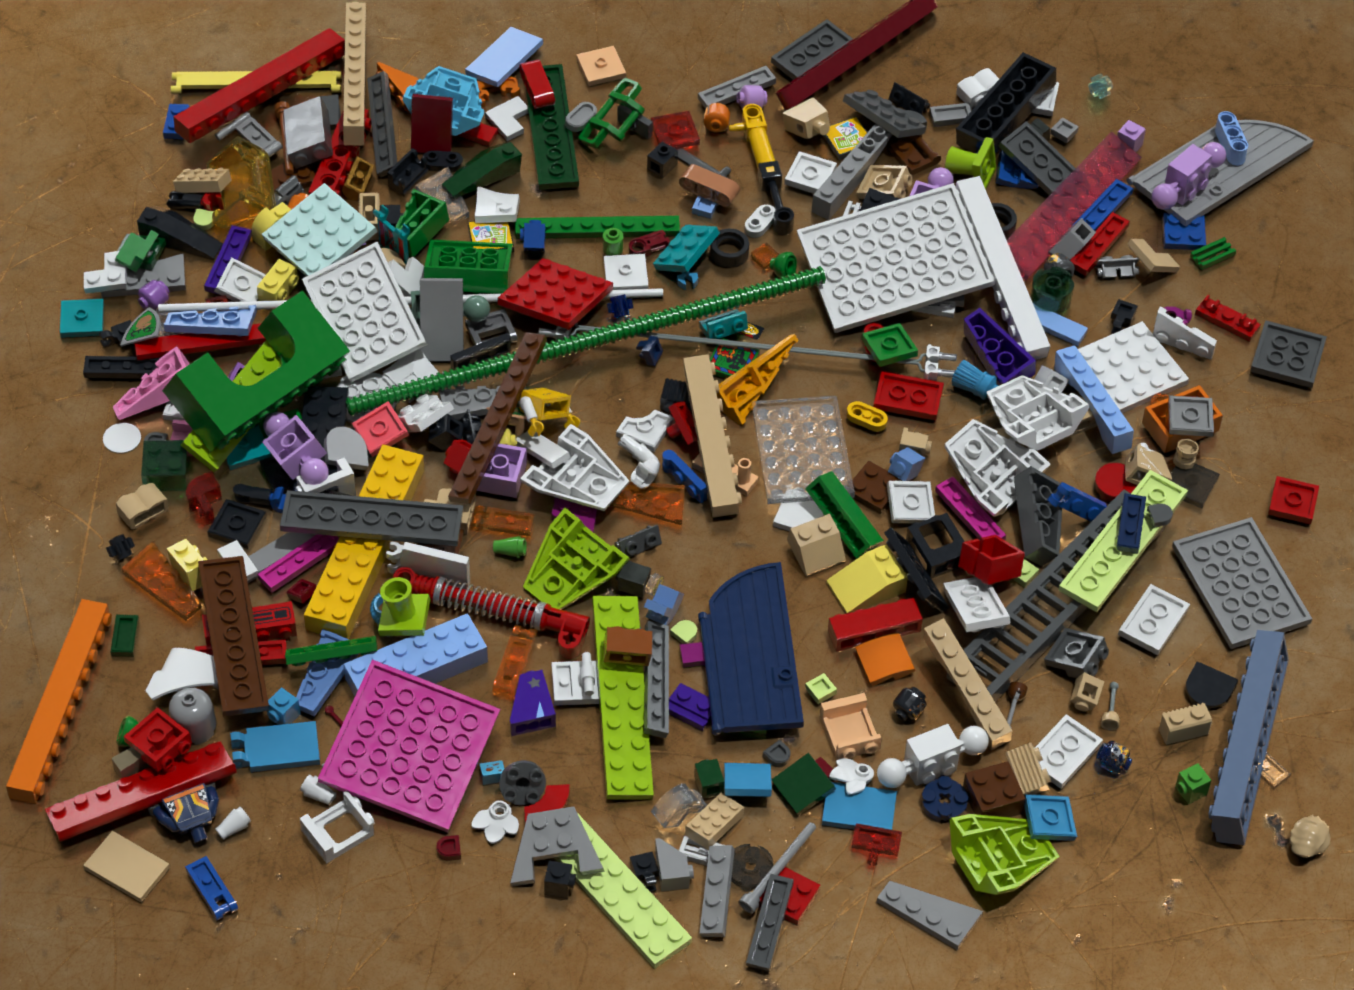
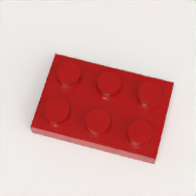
M881 371L873 407L882 411L936 420L944 383Z

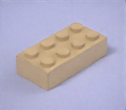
M185 169L177 176L173 184L176 192L181 193L221 192L232 179L229 169Z
M721 792L686 825L685 836L708 850L709 846H713L743 817L744 806Z

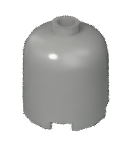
M186 688L178 691L172 697L169 703V717L190 732L191 741L194 745L208 741L214 735L213 731L217 724L213 704L208 694L197 688Z

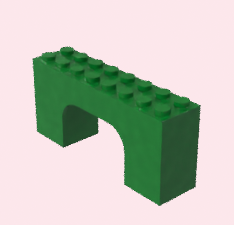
M303 291L273 309L257 328L278 354L281 362L280 368L254 385L242 386L231 381L211 355L206 353L177 372L162 390L210 452L217 448L222 450L230 444V440L240 438L246 433V429L256 427L265 416L267 417L270 413L277 412V408L280 406H287L296 395L298 397L302 396L309 390L308 387L318 385L324 380V376L327 374L331 376L339 370V366L346 362L347 359L345 357L350 350Z

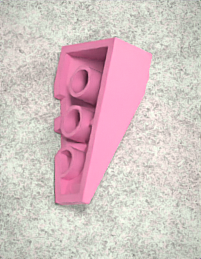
M177 346L155 363L157 367L150 375L145 373L141 377L142 381L137 388H131L113 406L119 420L170 401L162 390L177 372L190 364Z

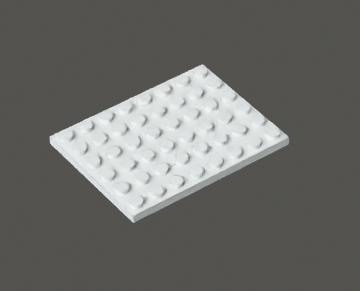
M954 183L797 230V235L810 269H816L817 266H821L825 272V284L819 283L817 288L835 333L994 286V279Z

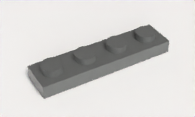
M770 874L746 966L770 971L794 879Z

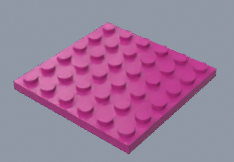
M372 659L319 774L318 782L343 792L347 791L360 799L448 833L500 714V709Z

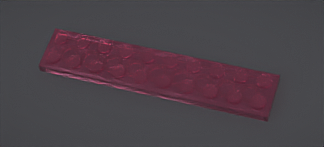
M1112 131L1007 239L1020 274L1025 280L1050 256L1048 252L1101 194L1116 179L1121 181L1142 158Z

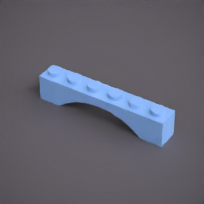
M1074 345L1056 351L1054 370L1069 380L1067 384L1073 386L1089 404L1102 440L1110 452L1115 454L1132 448L1133 428L1077 347Z

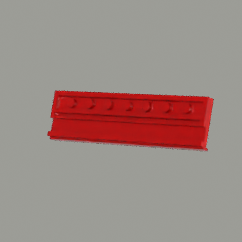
M219 741L175 758L172 766L168 769L162 768L159 772L152 767L144 769L139 773L123 777L108 785L100 786L95 790L79 794L64 802L56 803L51 807L45 808V812L61 842L161 803L162 799L203 783L207 785L237 773V770L223 744Z

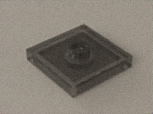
M1194 464L1190 469H1181L1175 466L1171 473V481L1188 490L1187 496L1183 501L1203 509L1220 474L1198 464Z

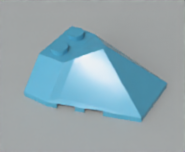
M440 66L426 74L423 80H417L416 85L407 87L402 99L412 114L413 94L453 98L452 135L454 136L479 126L484 115V109L481 108L482 100L479 99L480 91L477 78Z

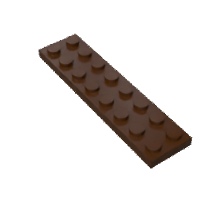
M243 556L198 561L222 715L224 717L269 711Z

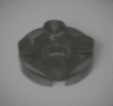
M743 844L734 848L731 881L743 891H751L757 887L773 867V857L762 846L758 845L757 848L750 846V844ZM746 863L750 865L755 864L754 870H747Z

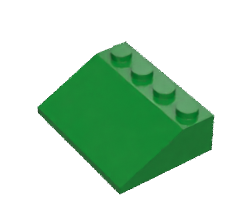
M430 240L424 266V278H463V292L502 294L509 288L513 244ZM472 246H479V247H502V248H508V249H498V250H497V249H494V248L476 249V248H473Z

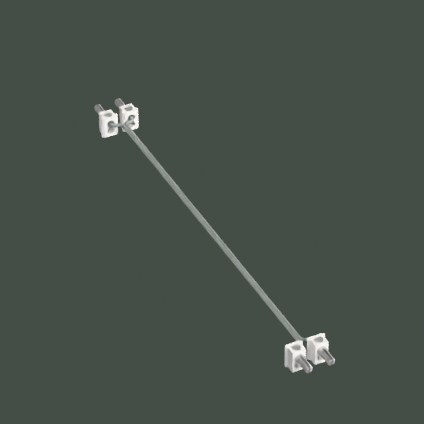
M577 322L575 324L577 328L574 329L573 333H571L572 327L568 330L557 326L556 330L539 329L538 333L546 337L556 338L557 342V339L563 340V337L569 338L570 335L574 336L577 331L588 332V330L594 331L595 328L600 329L601 327L581 326ZM649 332L644 335L640 333V336H636L646 338L658 336V339L765 350L775 346ZM929 344L926 353L921 354L919 359H906L895 363L918 365L919 370L924 372V379L937 381V377L940 376L952 378L955 370L938 368V360L956 361L957 355L939 352L940 347ZM792 347L789 351L875 361L873 356L868 354ZM926 356L925 369H922L919 362Z

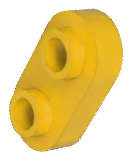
M860 401L852 402L847 407V418L851 422L875 432L886 428L888 417L884 411Z

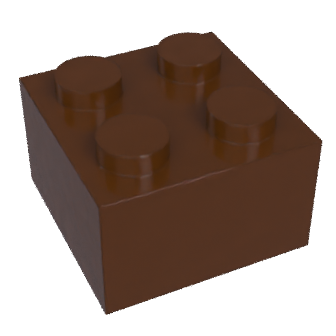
M1009 761L965 773L963 787L968 793V801L974 814L1008 818L1023 814L1026 799Z

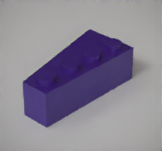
M978 308L964 318V334L987 372L997 377V385L1000 386L1021 375L1028 378L1035 375L1036 360L981 308Z

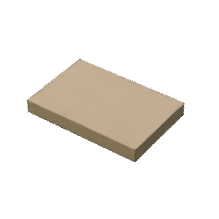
M114 831L107 836L83 865L84 870L139 902L146 898L170 869L169 863Z

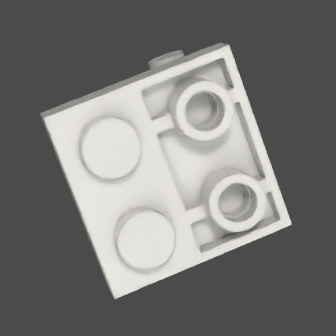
M589 652L582 654V661L552 662L554 705L599 704L596 661H591V654Z

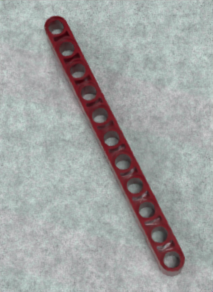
M909 0L778 90L775 94L785 111L802 102L938 7L936 1Z

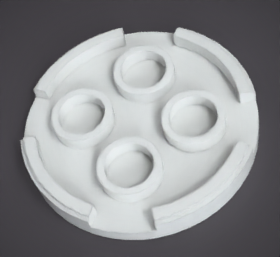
M370 373L352 383L346 375L340 380L337 387H349V398L353 399V396L359 397V394L365 395L366 392L371 394L373 390L378 392V389L385 390V387L391 388L395 384L386 375ZM396 402L391 405L393 409L396 408ZM369 409L367 413L362 411L359 415L355 413L354 416H351L347 410L346 421L353 423L371 411Z

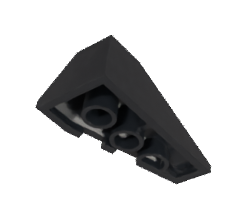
M159 206L146 207L137 220L139 235L148 236L152 230L159 234V238L166 239V246L210 260L216 259L223 246L222 242L177 212Z

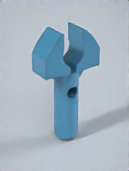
M689 270L688 272H682L681 275H677V284L684 290H686V279L692 282L693 289L698 284L697 273H691Z

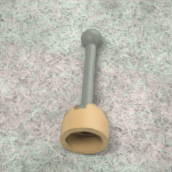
M1117 682L1110 683L1111 699L1109 712H1105L1101 718L1102 728L1109 731L1118 729L1120 723L1119 715L1114 712L1116 690L1119 688Z

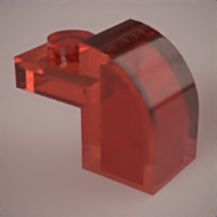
M212 471L194 478L186 489L189 512L196 511L198 517H203L207 525L213 523L215 519L211 504L222 500L220 485Z

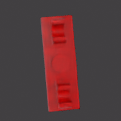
M1210 295L1204 298L1195 311L1196 315L1249 342L1261 326L1257 319L1254 318L1252 320L1246 317L1247 314H1241L1220 304L1218 299L1217 301L1210 299Z

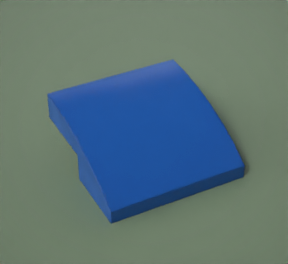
M1003 150L1000 151L996 175L997 184L1023 189L1039 187Z

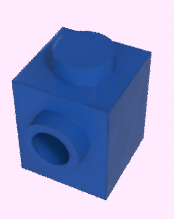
M529 220V223H524V229H520V241H524V251L545 252L546 225L541 224L542 221Z

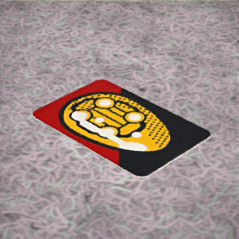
M748 322V329L738 333L759 339L764 328Z

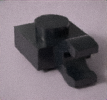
M1118 299L1111 313V319H1114L1112 334L1121 331L1124 323L1131 324L1138 305Z
M131 320L112 326L111 331L105 330L100 332L99 335L102 338L100 343L103 348H107L115 343H118L120 346L126 330L132 323Z
M653 852L631 856L630 864L634 875L639 880L644 881L645 887L650 892L657 891L655 876H659V869Z

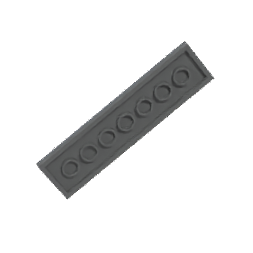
M287 490L280 531L458 546L463 505Z

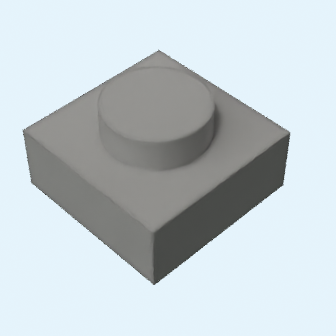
M1062 117L1051 128L1050 134L1068 143L1078 132L1079 126Z

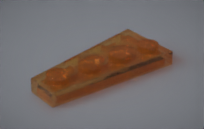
M629 482L609 506L682 526L685 485L651 483L647 488H639L633 482Z
M154 541L122 568V573L185 621L202 608L201 601L187 583H184L180 578L177 570L173 569L169 564L168 559L159 551Z

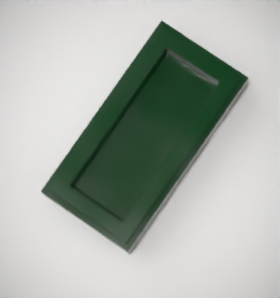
M116 614L110 651L111 656L134 657L139 615Z

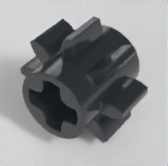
M120 534L108 540L110 546L106 547V550L110 557L116 556L117 561L133 554L130 548L135 547V544L131 537L125 538L124 534Z

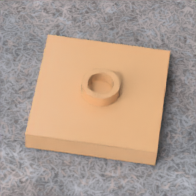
M614 46L576 54L577 62L588 86L626 78V71Z

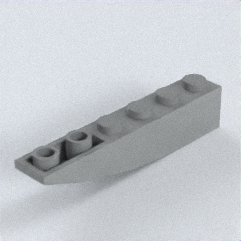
M875 123L814 193L811 212L830 220L863 180L870 165L875 163L893 134Z

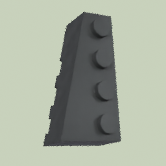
M1030 466L1014 477L1025 557L1043 566L1055 559L1060 552L1062 508L1053 506L1048 501V498L1052 493L1055 494L1057 492V487L1061 483Z

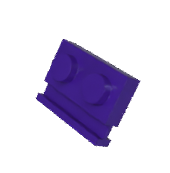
M680 683L669 698V714L703 731L706 724L712 719L709 697Z

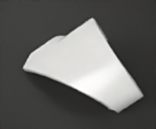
M172 648L162 670H158L153 674L146 692L152 700H155L168 693L190 687L213 685L218 689L213 656L186 648Z

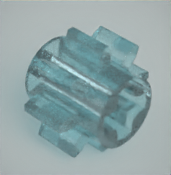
M1102 73L1090 78L1092 82L1088 84V87L1094 97L1099 96V99H1102L1111 94L1110 90L1113 89V83L1109 76L1103 77Z

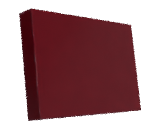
M413 94L411 149L413 148L421 153L428 151L452 152L453 98Z

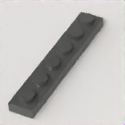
M385 71L367 78L376 172L381 178L386 176L387 172L397 163L389 78Z
M647 621L645 630L653 632L651 660L649 666H644V734L666 738L669 734V626Z

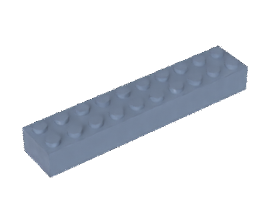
M1257 630L1255 639H1251L1250 651L1252 653L1251 657L1248 656L1246 659L1247 673L1242 676V693L1237 695L1238 709L1233 712V729H1229V745L1223 752L1224 766L1219 768L1218 780L1220 782L1219 786L1214 788V805H1210L1209 819H1212V832H1215L1217 842L1245 845L1289 662L1284 632Z

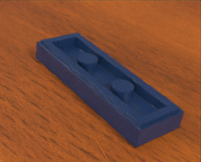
M1124 493L1116 550L1138 554L1146 496Z

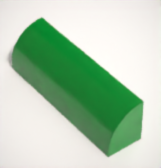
M833 471L818 476L805 488L824 515H831L842 540L856 559L866 552L873 550L884 541Z

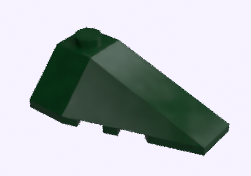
M511 142L485 149L442 183V188L452 199L477 190V187H484L520 172L522 153Z

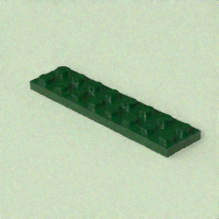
M562 64L543 65L554 92L555 105L535 109L525 87L539 190L579 187L572 131L565 126L569 107Z

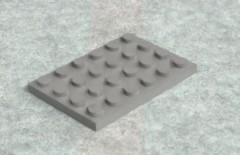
M1252 517L1173 541L1172 548L1230 649L1251 643V639H1255L1257 630L1287 632L1311 624L1312 617Z

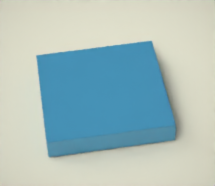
M724 763L726 796L770 797L772 795L771 764Z
M1025 795L1024 807L1031 839L1075 841L1077 833L1069 797Z

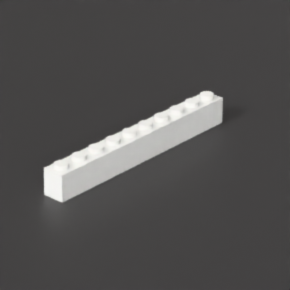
M980 176L957 181L956 190L994 279V286H992L996 303H999L1001 306L1003 320L1008 323L1009 335L1035 360L1047 357L1050 349L1049 341Z

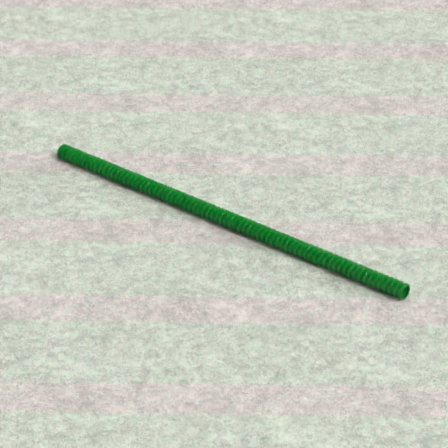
M817 266L816 269L811 268L810 271L806 269L804 272L799 271L798 274L793 273L792 276L788 274L786 277L781 276L780 279L774 278V281L768 280V283L763 281L761 284L756 283L755 286L750 285L749 288L745 286L743 290L738 288L737 291L731 290V293L725 292V295L722 293L718 296L713 295L712 298L707 297L706 300L700 299V302L695 300L694 303L688 302L687 305L682 304L681 307L677 305L675 309L670 307L669 310L663 309V312L657 311V314L652 312L650 316L645 314L644 317L638 316V319L632 318V321L627 319L625 323L620 321L619 324L613 323V326L607 325V328L602 326L600 329L595 328L594 331L588 330V333L582 332V335L577 333L574 337L573 335H570L569 338L563 337V340L557 339V342L552 340L549 344L546 342L536 364H540V361L545 363L547 359L549 361H552V358L558 359L559 356L565 357V354L570 356L572 352L577 354L578 351L583 352L584 349L590 350V347L595 349L597 345L599 347H602L603 344L609 345V342L615 343V340L619 342L622 338L624 340H627L628 337L634 338V335L640 336V333L644 335L647 331L651 333L653 330L658 331L659 328L665 329V326L669 328L672 324L676 326L678 323L683 324L684 321L690 322V319L694 321L697 317L698 319H701L702 316L708 317L709 314L714 315L715 312L719 314L721 311L726 312L727 309L733 310V307L737 309L740 305L742 307L746 304L751 305L752 302L757 303L758 300L762 302L764 299L769 300L770 297L776 298V295L782 296L783 293L785 295L789 292L794 293L795 290L800 291L801 288L805 290L807 287L812 288L813 285L819 286V283L825 284V272L821 266ZM513 351L512 354L506 353V356L500 355L499 358L495 356L492 360L491 358H488L487 361L481 360V363L475 362L474 365L470 363L467 367L463 365L460 369L459 367H456L455 370L449 369V372L443 371L442 374L438 372L435 376L431 374L428 378L427 376H424L423 379L417 378V381L411 380L410 383L406 381L403 385L398 383L396 387L392 385L391 388L385 387V390L378 389V392L373 390L371 394L369 392H366L365 395L359 394V397L353 396V399L348 397L346 398L348 413L351 416H354L355 413L359 415L362 411L367 413V410L373 411L374 408H378L388 401L391 405L394 402L399 404L401 400L406 402V399L412 400V397L419 398V395L422 396L426 393L431 395L433 391L438 393V390L444 391V388L451 389V386L456 388L458 384L463 386L465 382L470 384V381L476 382V379L481 381L483 377L488 379L490 375L495 377V374L507 373L516 351Z

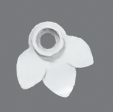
M842 758L836 760L837 767L829 775L830 779L846 782V793L850 795L862 792L865 789L866 784L874 777V770L867 764H858L854 760Z
M495 801L489 809L481 810L475 815L472 821V828L484 829L487 841L494 844L501 841L505 833L517 834L519 822L511 814V808L506 802ZM503 812L504 814L498 815L496 813Z

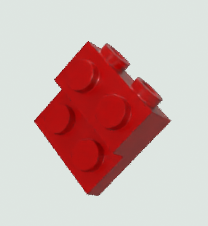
M158 707L124 735L125 742L139 752L142 760L157 772L162 768H170L174 758L178 754H186L191 748L192 743L190 732Z

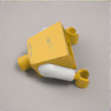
M546 388L523 390L519 399L520 411L525 413L527 421L531 422L528 434L533 437L536 432L538 436L542 433L544 425L537 421V419L547 420L566 417L568 420L564 424L565 428L570 424L578 427L580 419L571 414V395Z

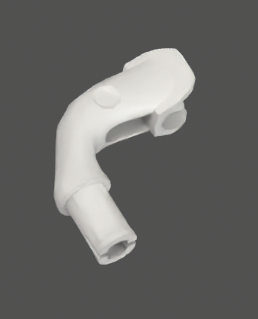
M625 433L620 439L621 441L618 442V445L633 455L632 457L639 462L631 474V482L639 488H647L657 476L660 462L643 443L639 444Z

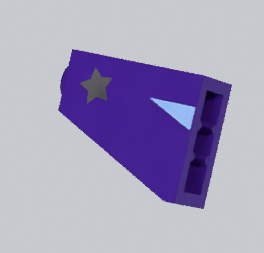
M543 670L528 671L520 674L510 717L511 736L556 727V713Z

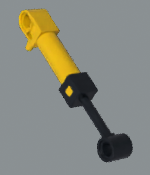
M748 104L743 108L742 123L729 125L728 128L730 132L744 131L747 142H750L758 168V180L761 190H770L776 208L773 230L778 235H788L793 231L794 212L788 207H783L778 191L782 187V173L778 161H775L768 139L767 124L763 110L757 104Z

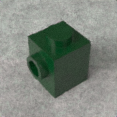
M707 759L695 763L694 777L701 799L717 796L721 792L724 794L725 781L718 760Z

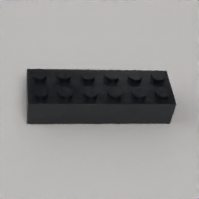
M1023 52L956 128V144L973 153H978L985 138H993L996 154L1000 150V142L1019 128L1056 85V68Z

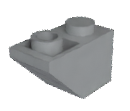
M1081 218L1069 228L1048 253L1050 255L1061 253L1070 260L1086 245L1096 232Z

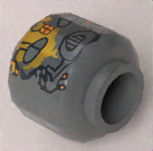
M1053 254L1044 264L1045 274L1055 283H1065L1074 274V264L1064 254Z

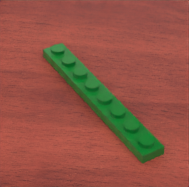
M679 215L517 218L515 222L516 239H520V229H524V223H529V220L542 221L541 224L546 225L545 238H603L604 231L609 228L621 230L623 237H641L659 230H664L667 237L677 236L680 232Z

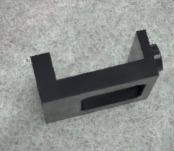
M947 513L935 515L920 523H913L907 528L906 540L909 543L913 541L927 564L926 570L931 578L961 568L959 567L962 543L965 541ZM946 529L953 542L936 549H931L924 537Z

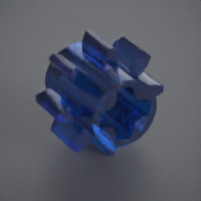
M626 294L610 297L611 303L607 304L608 313H614L615 318L630 315L629 309L634 308L632 298L627 299Z

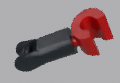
M171 191L169 193L170 199L166 202V205L171 209H203L204 207L205 210L213 211L212 206H217L220 210H224L220 192H206L203 196Z

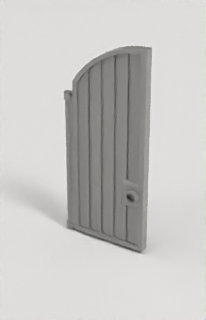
M1237 120L1248 142L1244 164L1239 166L1232 165L1226 158L1221 166L1211 168L1208 175L1209 183L1204 190H1200L1191 201L1188 200L1184 205L1176 202L1172 208L1165 211L1170 215H1174L1180 220V223L1187 226L1197 217L1208 213L1311 148L1314 140L1297 130L1277 123L1260 120ZM1216 124L1211 129L1146 169L1127 178V183L1134 185L1136 189L1152 200L1151 196L1154 188L1165 183L1168 164L1189 146L1194 144L1202 149L1210 142L1220 144L1215 133Z

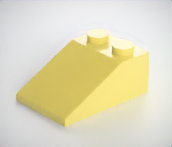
M886 544L866 552L830 577L826 583L847 614L858 609L868 608L905 593L908 578Z

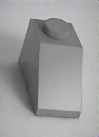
M655 839V855L659 869L661 891L688 889L690 887V879H694L692 864L688 865L687 856L662 839Z

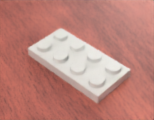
M977 577L943 583L944 592L966 632H978L981 629L1000 628L1003 625L1010 624V616L992 585L982 583Z

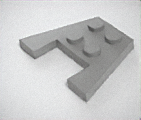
M575 807L528 814L510 882L512 886L535 882L533 861L573 854L579 855L581 875L605 872Z

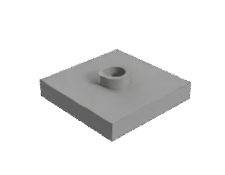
M1169 396V434L1213 437L1212 398Z

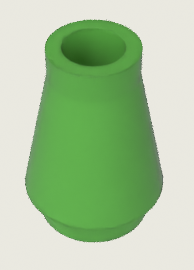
M520 536L494 540L493 542L494 553L517 558L526 555V539Z

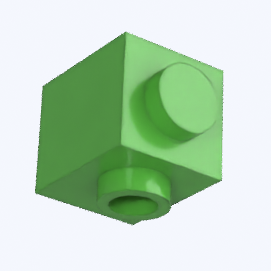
M1197 763L1179 772L1175 788L1189 805L1208 795L1212 780Z

